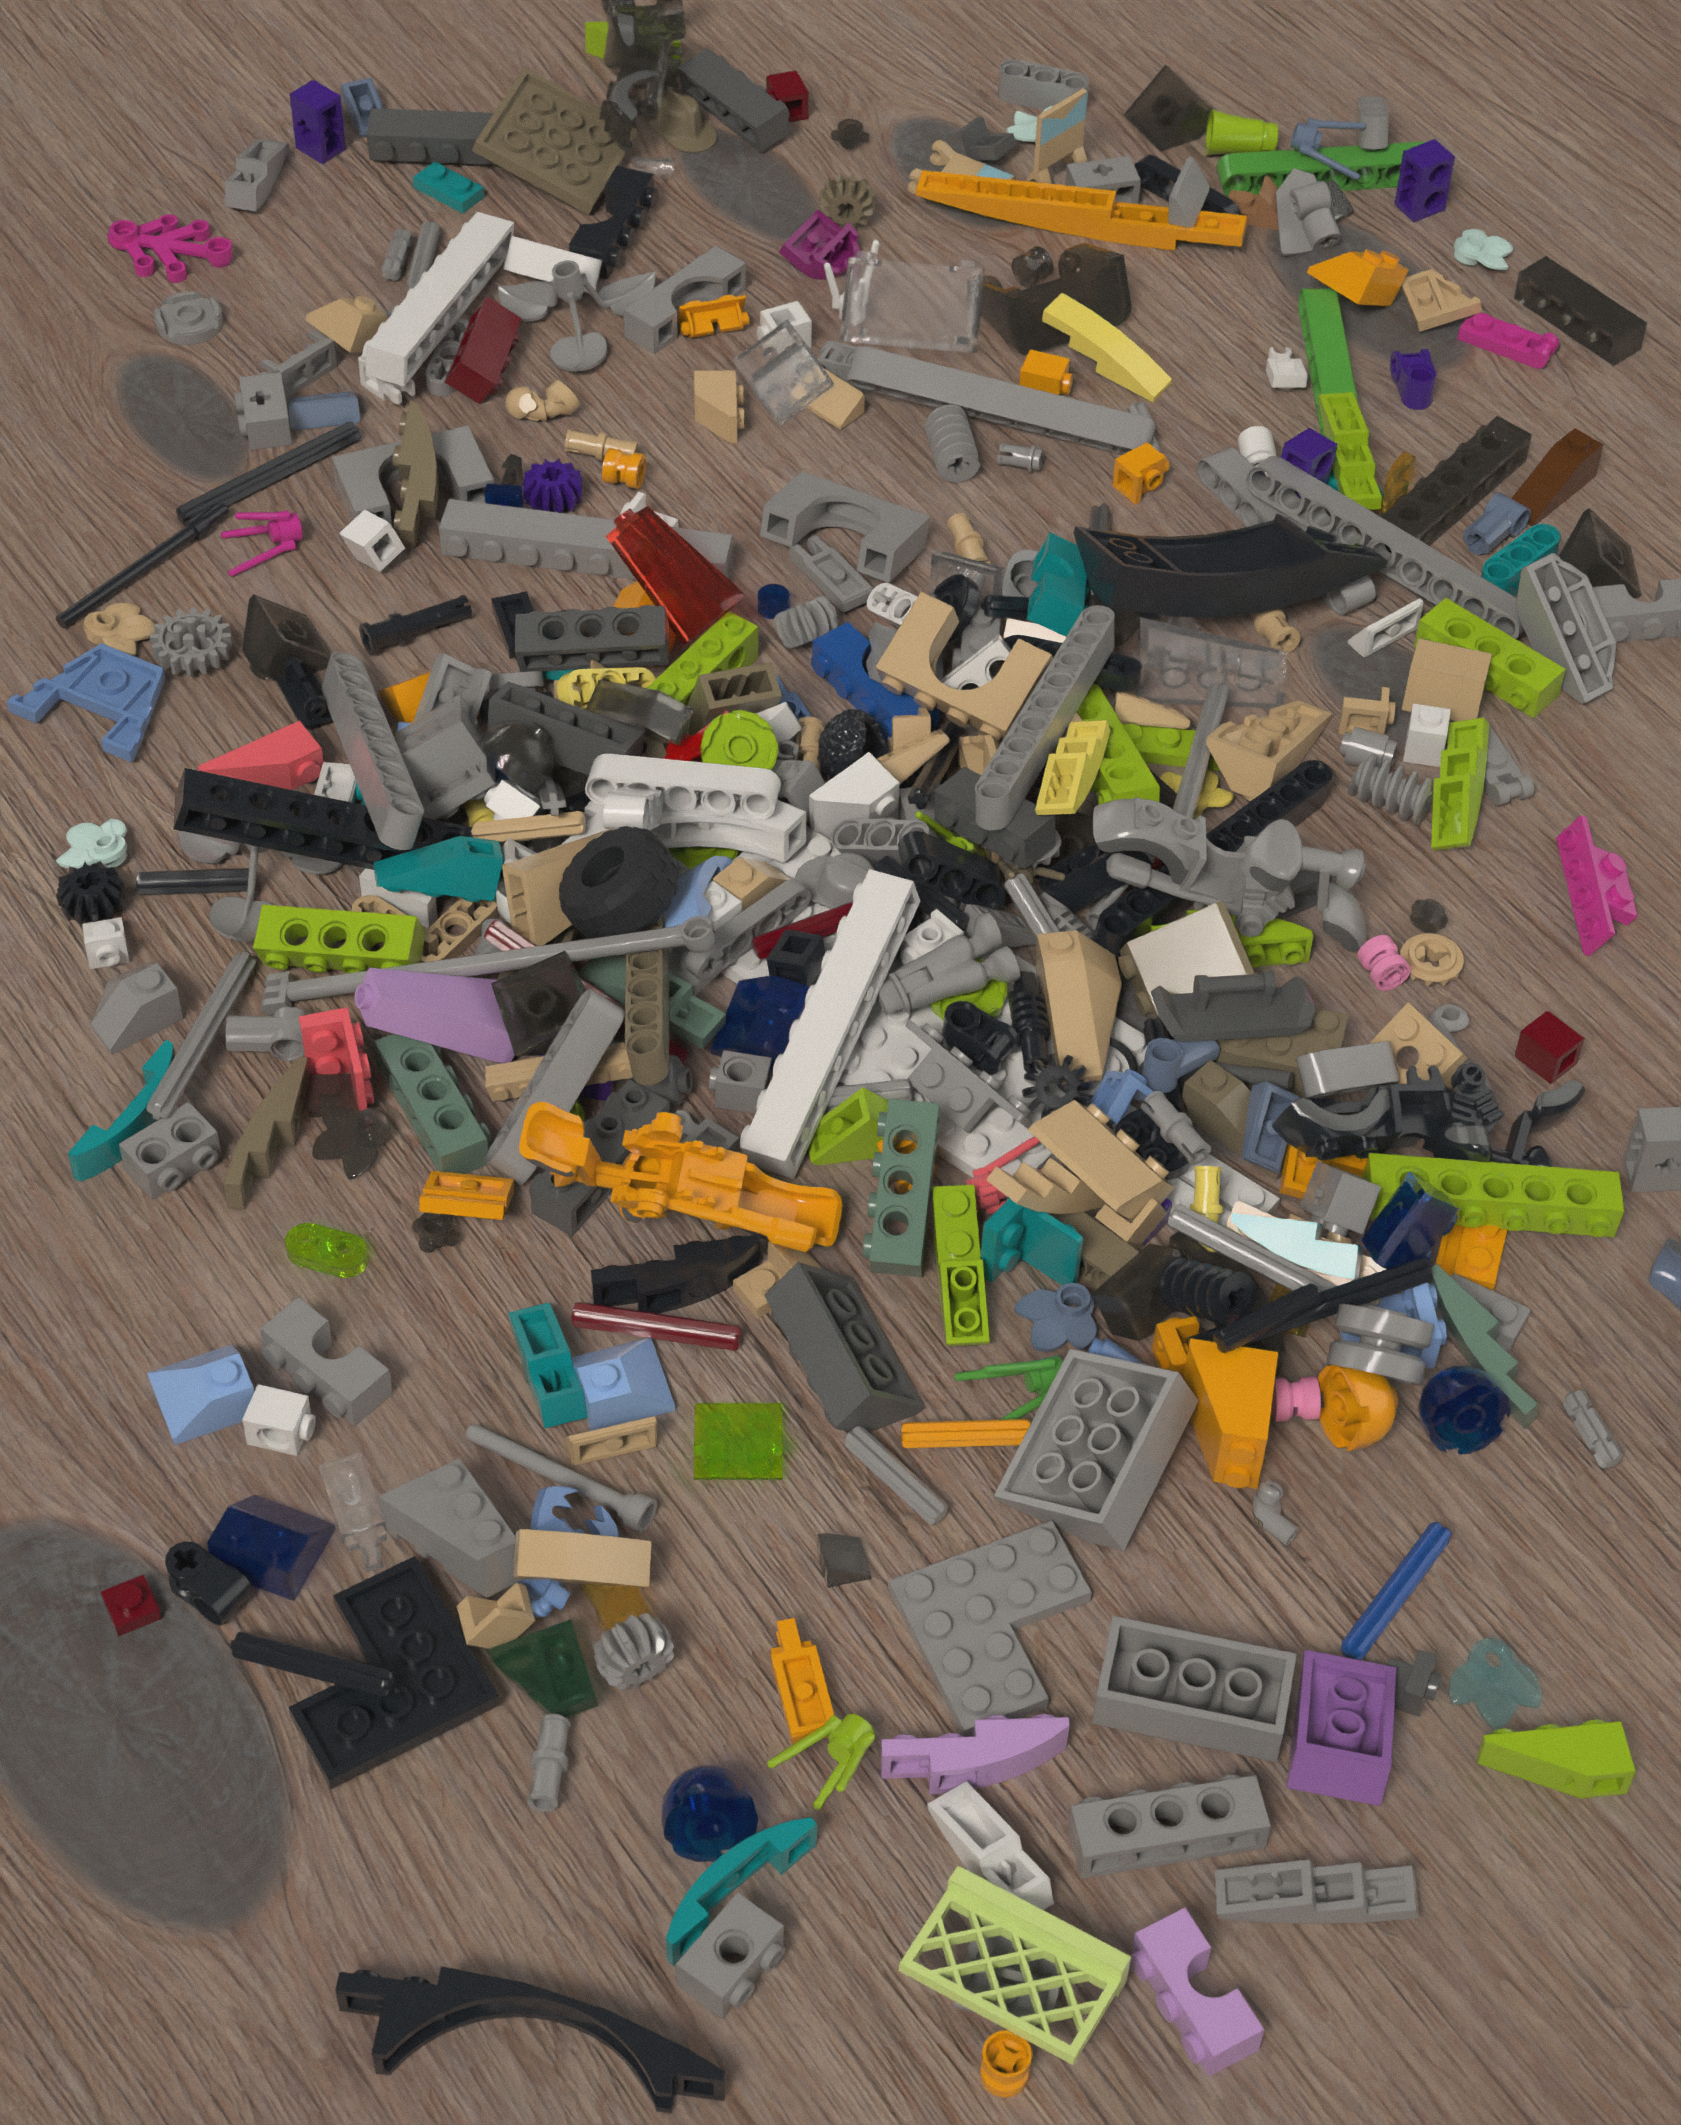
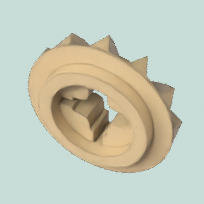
M1425 933L1413 936L1403 944L1400 955L1405 958L1411 967V980H1424L1427 987L1432 982H1437L1444 987L1449 979L1457 980L1464 964L1463 953L1458 945L1449 938L1438 934ZM1425 955L1432 962L1438 961L1437 967L1433 966L1430 962H1424Z

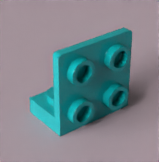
M1009 1198L983 1225L981 1260L983 1259L984 1278L993 1283L1003 1271L1006 1273L1010 1272L1017 1264L1019 1258H1021L1062 1286L1067 1283H1078L1083 1237L1071 1225L1061 1223L1046 1212H1038L1018 1205Z

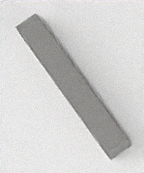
M1228 447L1198 461L1197 472L1202 484L1246 527L1272 521L1277 513L1288 517L1289 520L1306 532V526L1254 496L1248 490L1245 480L1246 474L1254 466L1233 447ZM1367 575L1319 597L1338 615H1344L1372 602L1375 598V587L1371 578Z

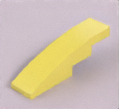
M1061 293L1043 311V322L1070 336L1069 347L1097 361L1096 373L1151 402H1154L1171 385L1172 379L1131 339L1094 311L1064 293Z
M1107 720L1070 722L1066 738H1059L1056 754H1049L1035 808L1037 815L1075 814L1095 781L1110 735Z

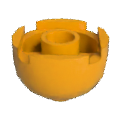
M1328 1365L1319 1373L1318 1383L1320 1393H1323L1324 1407H1321L1319 1420L1325 1435L1338 1449L1347 1447L1346 1451L1366 1448L1378 1443L1391 1430L1398 1406V1395L1385 1376L1335 1365Z

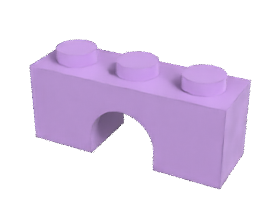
M1183 1908L1135 1933L1132 1953L1130 1955L1131 1964L1139 1979L1143 1982L1148 1980L1157 1994L1155 1997L1156 2003L1164 2019L1169 2023L1174 2021L1183 2036L1182 2045L1189 2059L1194 2064L1200 2063L1208 2077L1259 2051L1264 2028L1238 1988L1224 1996L1212 1998L1199 1994L1190 1985L1188 1979L1207 1968L1211 1946L1187 1909Z

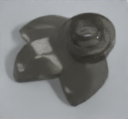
M342 1106L332 1109L322 1117L327 1130L323 1131L316 1138L312 1156L316 1160L342 1159L347 1178L349 1180L354 1179L366 1172L376 1162L378 1147L384 1144L389 1136V1119L384 1112L376 1108H367L359 1111L350 1106ZM373 1123L371 1128L363 1130L367 1125Z

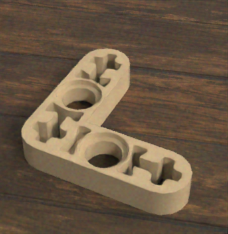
M373 895L358 898L352 904L351 911L406 915L388 902ZM496 895L494 901L481 900L479 902H470L460 898L429 928L422 925L426 933L420 963L457 958L482 934V923L487 919H497L499 917ZM474 905L479 906V908L476 911ZM452 925H461L467 929L464 934L459 936H452L445 930ZM385 942L377 943L380 947H383ZM436 950L438 951V956L433 955Z

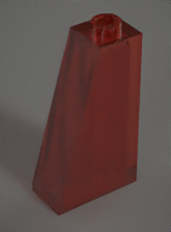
M648 506L636 513L632 509L622 513L613 521L616 527L605 536L655 606H665L669 626L683 645L704 633L722 616L746 598L744 593Z

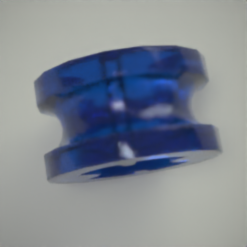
M767 584L759 589L757 594V610L762 617L774 620L778 613L790 608V593L786 587L780 584Z

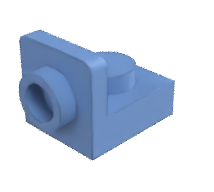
M1126 1069L1125 1072L1107 1071L1091 1098L1090 1104L1094 1103L1110 1117L1108 1123L1118 1124L1120 1119L1129 1111L1131 1099L1145 1101L1144 1099L1154 1091L1146 1086L1147 1079L1133 1070Z

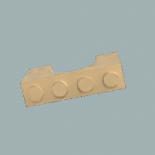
M920 592L875 667L882 680V686L896 695H901L904 692L914 697L913 700L919 706L926 707L929 711L937 708L945 712L946 717L959 726L965 727L969 724L979 729L980 735H993L998 742L999 740L1003 741L1051 663L1052 655L1018 638L997 675L987 684L972 690L950 688L936 678L935 670L938 657L957 627L959 620L952 606Z

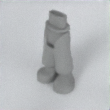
M985 912L976 918L971 938H966L962 935L954 936L932 951L897 969L894 973L888 974L887 981L883 982L877 1000L886 1015L900 1009L907 1013L910 1011V1006L912 1009L944 998L978 991L984 988L990 980L1010 984L1020 979V969L1011 949L1007 946L1001 948L1002 936L997 922L989 912ZM990 955L985 961L980 963L974 961L978 957Z

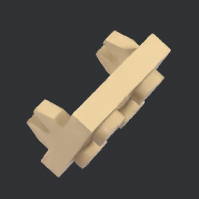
M1409 1002L1369 1043L1390 1041L1400 1082L1395 1084H1407L1406 1071L1408 1069L1400 1068L1397 1063L1398 1053L1405 1047H1414L1419 1053V1060L1415 1067L1420 1079L1429 1080L1430 1076L1427 1069L1434 1065L1439 1069L1443 1083L1447 1088H1452L1451 1076L1468 1058Z

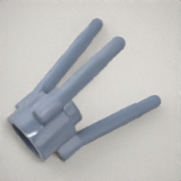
M1308 118L1306 124L1297 122L1292 134L1290 148L1297 149L1299 153L1309 155L1355 180L1360 179L1358 173L1317 151L1318 148H1327L1320 145L1322 132L1317 131V129H1365V123L1319 121Z

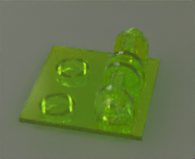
M695 1403L694 1480H783L782 1403Z

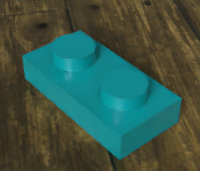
M435 161L413 177L415 189L461 213H465L485 198L483 186Z

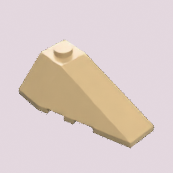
M1299 700L1270 709L1269 715L1259 718L1254 714L1246 716L1244 723L1237 726L1231 721L1223 723L1207 736L1206 745L1230 789L1242 794L1246 800L1252 801L1300 764L1330 722L1332 713Z

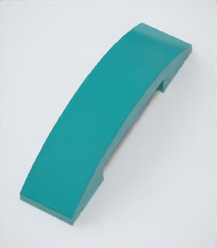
M165 1040L144 1064L142 1070L146 1084L145 1087L106 1131L93 1124L68 1152L74 1179L82 1182L119 1163L122 1160L119 1144L157 1121L153 1119V1114L147 1111L146 1106L175 1058L173 1042Z
M811 1817L772 1826L743 1840L711 1864L686 1893L674 1914L666 1936L667 1960L674 1966L709 1926L708 1912L768 1862L782 1875L816 1847L817 1823Z

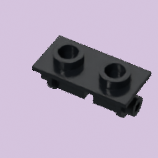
M296 657L288 658L284 664V677L277 678L276 683L297 721H300L306 729L333 721L327 707V702L321 692V685L312 669H306V665L301 659Z

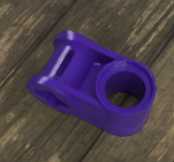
M1421 349L1419 353L1401 354L1400 351H1392L1390 372L1402 403L1414 410L1428 408L1432 403L1437 375L1429 350Z

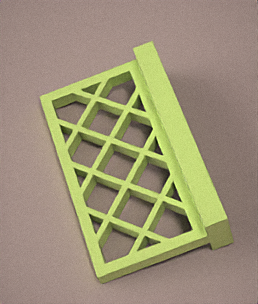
M957 1866L948 1880L946 1892L900 1961L898 1971L1074 2065L1114 1996L1118 1997L1126 1984L1131 1956L972 1872ZM952 1909L967 1917L972 1929L946 1934L942 1920L948 1911ZM937 1930L938 1936L932 1937L935 1931ZM1001 1935L1011 1940L1015 1952L995 1957L989 1956L984 1941L985 1938ZM976 1941L981 1960L956 1965L951 1946ZM942 1948L948 1967L930 1970L916 1961L922 1952ZM1044 1958L1055 1964L1058 1976L1033 1981L1027 1962ZM1019 1964L1025 1983L1000 1988L994 1969ZM986 1971L991 1990L974 1994L963 1987L960 1976ZM1088 1981L1103 1989L1098 2000L1077 2004L1071 1985ZM1062 1987L1069 2006L1044 2012L1037 1992ZM1029 1994L1035 2014L1017 2017L1007 2011L1004 1999ZM1089 2014L1085 2022H1083L1082 2015ZM1073 2018L1078 2034L1072 2044L1069 2045L1051 2035L1048 2023Z

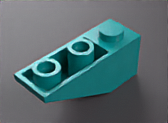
M458 836L374 862L373 870L376 886L383 887L391 892L408 890L422 892L430 897L448 895L461 897L470 902H479L481 900L494 901L502 869L503 856L499 841Z

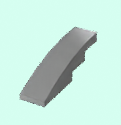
M1310 1859L1215 1870L1216 1904L1219 1919L1265 1923L1332 1924L1419 1918L1416 1876L1412 1865L1364 1871L1361 1862L1313 1868Z

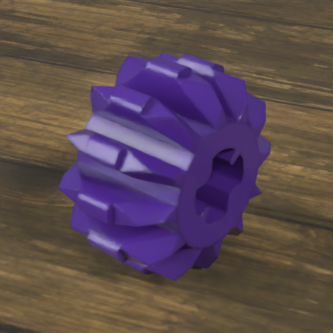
M560 458L555 462H549L544 459L542 465L533 463L531 470L525 472L523 478V497L526 504L530 505L533 510L563 513L564 510L574 511L575 505L581 503L583 496L580 471L574 469L573 463L562 464Z

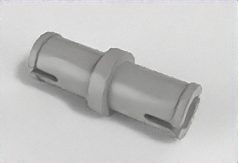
M1155 1091L1149 1094L1144 1100L1151 1107L1146 1103H1142L1141 1109L1160 1128L1162 1138L1167 1143H1173L1191 1165H1198L1207 1159L1208 1155L1206 1153L1211 1152V1146L1192 1128V1120L1185 1113H1179L1166 1099L1162 1091Z
M548 1714L540 1720L537 1750L532 1753L530 1759V1768L533 1770V1776L527 1803L532 1809L540 1812L554 1811L555 1807H558L561 1775L566 1773L568 1768V1757L565 1755L568 1730L571 1724L566 1717L558 1714Z

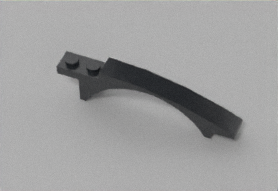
M441 1966L437 1984H431L428 1980L416 1976H407L402 1980L384 1978L370 1970H357L354 1973L339 1972L335 1992L339 2011L379 2016L371 2052L375 2074L390 2076L408 2057L421 2047L457 2028L497 2018H535L575 2028L610 2048L636 2074L646 2089L656 2112L671 2113L674 2095L724 2101L725 2071L703 2057L609 2010L528 1983Z

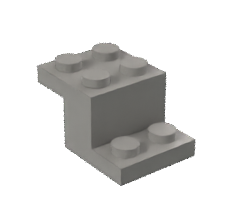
M460 694L395 733L397 746L414 787L421 797L425 818L434 820L437 818L441 820L447 819L459 810V805L471 798L473 800L483 798L489 789L495 785L494 756L470 722L469 706Z

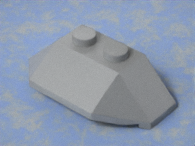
M1551 553L1521 569L1516 612L1533 650L1566 669L1561 689L1580 704L1586 703L1613 689V679L1611 677L1615 666L1616 641L1587 575L1571 564L1560 560V557L1555 553Z

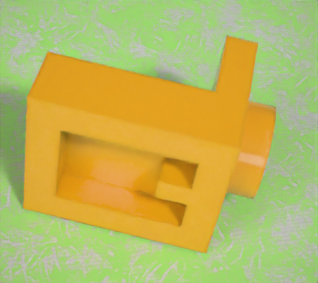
M1196 1316L1183 1319L1175 1317L1156 1324L1152 1351L1159 1368L1179 1372L1182 1378H1184L1188 1354L1187 1339L1198 1334L1200 1326Z

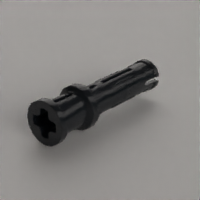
M461 595L458 598L404 616L400 613H393L388 615L386 620L371 625L367 622L360 624V637L368 654L374 655L378 653L380 648L395 643L399 646L406 644L410 636L464 618H470L472 616L471 606L467 605L464 607V604L468 603V599L465 595Z

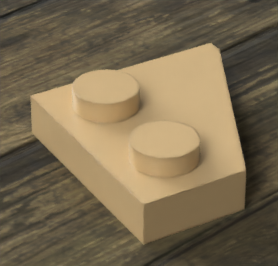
M1433 269L1407 276L1401 285V290L1419 332L1482 312L1479 298L1476 296L1472 299L1462 294L1460 286L1452 281H1446L1441 274Z

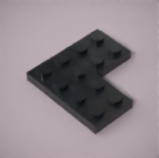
M416 1556L333 1595L334 1605L367 1663L395 1672L397 1685L389 1697H381L333 1685L288 1708L292 1721L330 1789H333L499 1706L500 1701L498 1693L471 1648L466 1644L465 1638Z

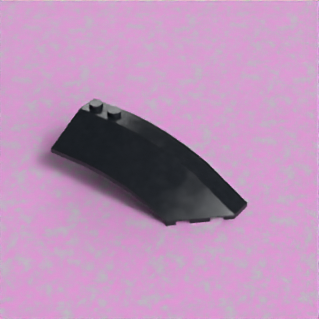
M1277 513L1272 521L1204 535L1174 537L1139 536L1075 526L1073 532L1093 595L1103 602L1105 607L1113 610L1115 614L1124 615L1126 611H1134L1150 619H1157L1159 615L1198 618L1236 616L1278 609L1314 599L1384 569L1388 560L1370 547L1359 543L1355 545L1336 543L1337 535L1310 525L1305 532L1289 520L1288 517Z

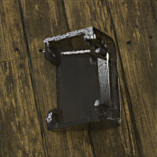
M1081 243L1069 247L1060 255L1058 261L1060 278L1020 291V288L1014 286L1003 289L1001 282L997 278L990 275H982L967 280L970 297L973 304L1013 351L1023 355H1028L1030 349L1041 352L1070 341L1069 335L1042 321L1043 311L1061 293L1091 309L1114 327L1123 324L1129 318L1131 298L1124 255L1088 243Z

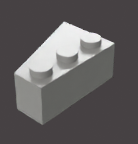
M460 1458L378 1496L388 1534L396 1539L404 1538L416 1547L417 1553L426 1559L429 1556L433 1557L445 1565L446 1572L487 1598L524 1580L513 1578L516 1536Z

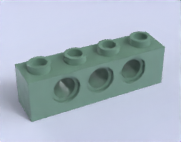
M391 1034L375 1040L377 1067L436 1170L466 1174L487 1166L485 1157L488 1147L493 1143L490 1132L484 1122L478 1124L476 1121L475 1109L468 1094L461 1095L457 1089L458 1081L454 1070L450 1065H443L440 1060L442 1057L439 1046L397 1034Z
M888 1099L887 1112H879L877 1137H884L882 1152L874 1153L872 1177L879 1178L878 1192H870L867 1214L869 1218H874L873 1233H865L863 1243V1258L869 1259L871 1272L922 1277L940 1121L939 1103ZM903 1140L912 1141L917 1145L916 1149L909 1154H901L894 1148L897 1143ZM898 1180H905L912 1185V1188L906 1194L898 1195L890 1190V1186ZM895 1220L902 1221L908 1226L906 1231L900 1235L887 1233L885 1227L888 1223Z

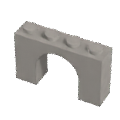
M469 426L431 434L435 449L438 480L449 487L454 499L495 505L494 479ZM402 441L332 457L334 483L351 522L365 509L389 522L392 526L390 503L385 490L393 482L399 480L398 467H393L392 461L395 445L401 446Z
M802 471L764 504L760 536L792 548L806 534L817 528L842 527L857 531L865 535L861 540L857 571L890 583L925 549L930 516Z

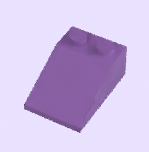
M1309 1650L1304 1651L1289 1753L1287 1788L1381 1806L1392 1762L1397 1667Z

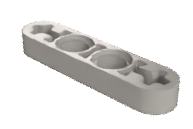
M795 879L783 882L717 929L714 935L716 940L709 951L699 954L690 950L685 959V969L700 981L711 979L753 949L752 939L754 937L783 927L799 916L810 901V891Z

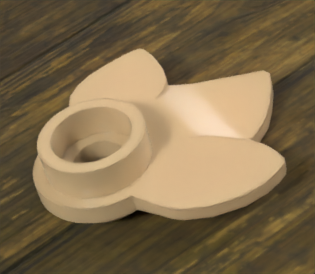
M115 603L109 605L104 611L88 614L84 618L83 629L86 632V637L92 643L98 645L102 643L135 656V642L149 639L150 634L155 633V624L149 618L139 615V606L131 603Z

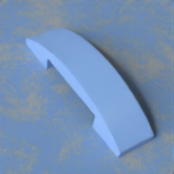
M714 856L678 876L676 895L673 896L672 903L667 911H664L665 928L683 924L694 916L707 917L712 907L703 896V893L708 884L712 882V878L733 862L731 858Z

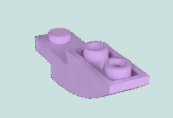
M1039 1714L1032 1718L1009 1719L1006 1716L994 1715L983 1720H975L973 1737H963L960 1734L950 1733L944 1734L939 1738H916L912 1735H898L892 1739H882L880 1757L881 1779L928 1777L929 1794L947 1793L965 1781L974 1789L1004 1782L1031 1771L1065 1750L1070 1726L1069 1717Z

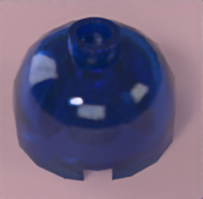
M1468 1365L1446 1368L1429 1379L1422 1389L1418 1406L1422 1427L1431 1442L1443 1452H1446L1445 1449L1459 1448L1457 1451L1459 1455L1481 1450L1496 1440L1503 1431L1500 1424L1504 1420L1505 1414L1509 1418L1511 1411L1509 1399L1499 1384L1486 1371Z
M700 1765L687 1769L674 1778L663 1796L661 1806L663 1834L666 1841L672 1844L673 1851L682 1858L695 1862H714L723 1855L720 1851L730 1850L735 1845L754 1835L757 1830L759 1818L751 1791L747 1783L728 1768L719 1765Z

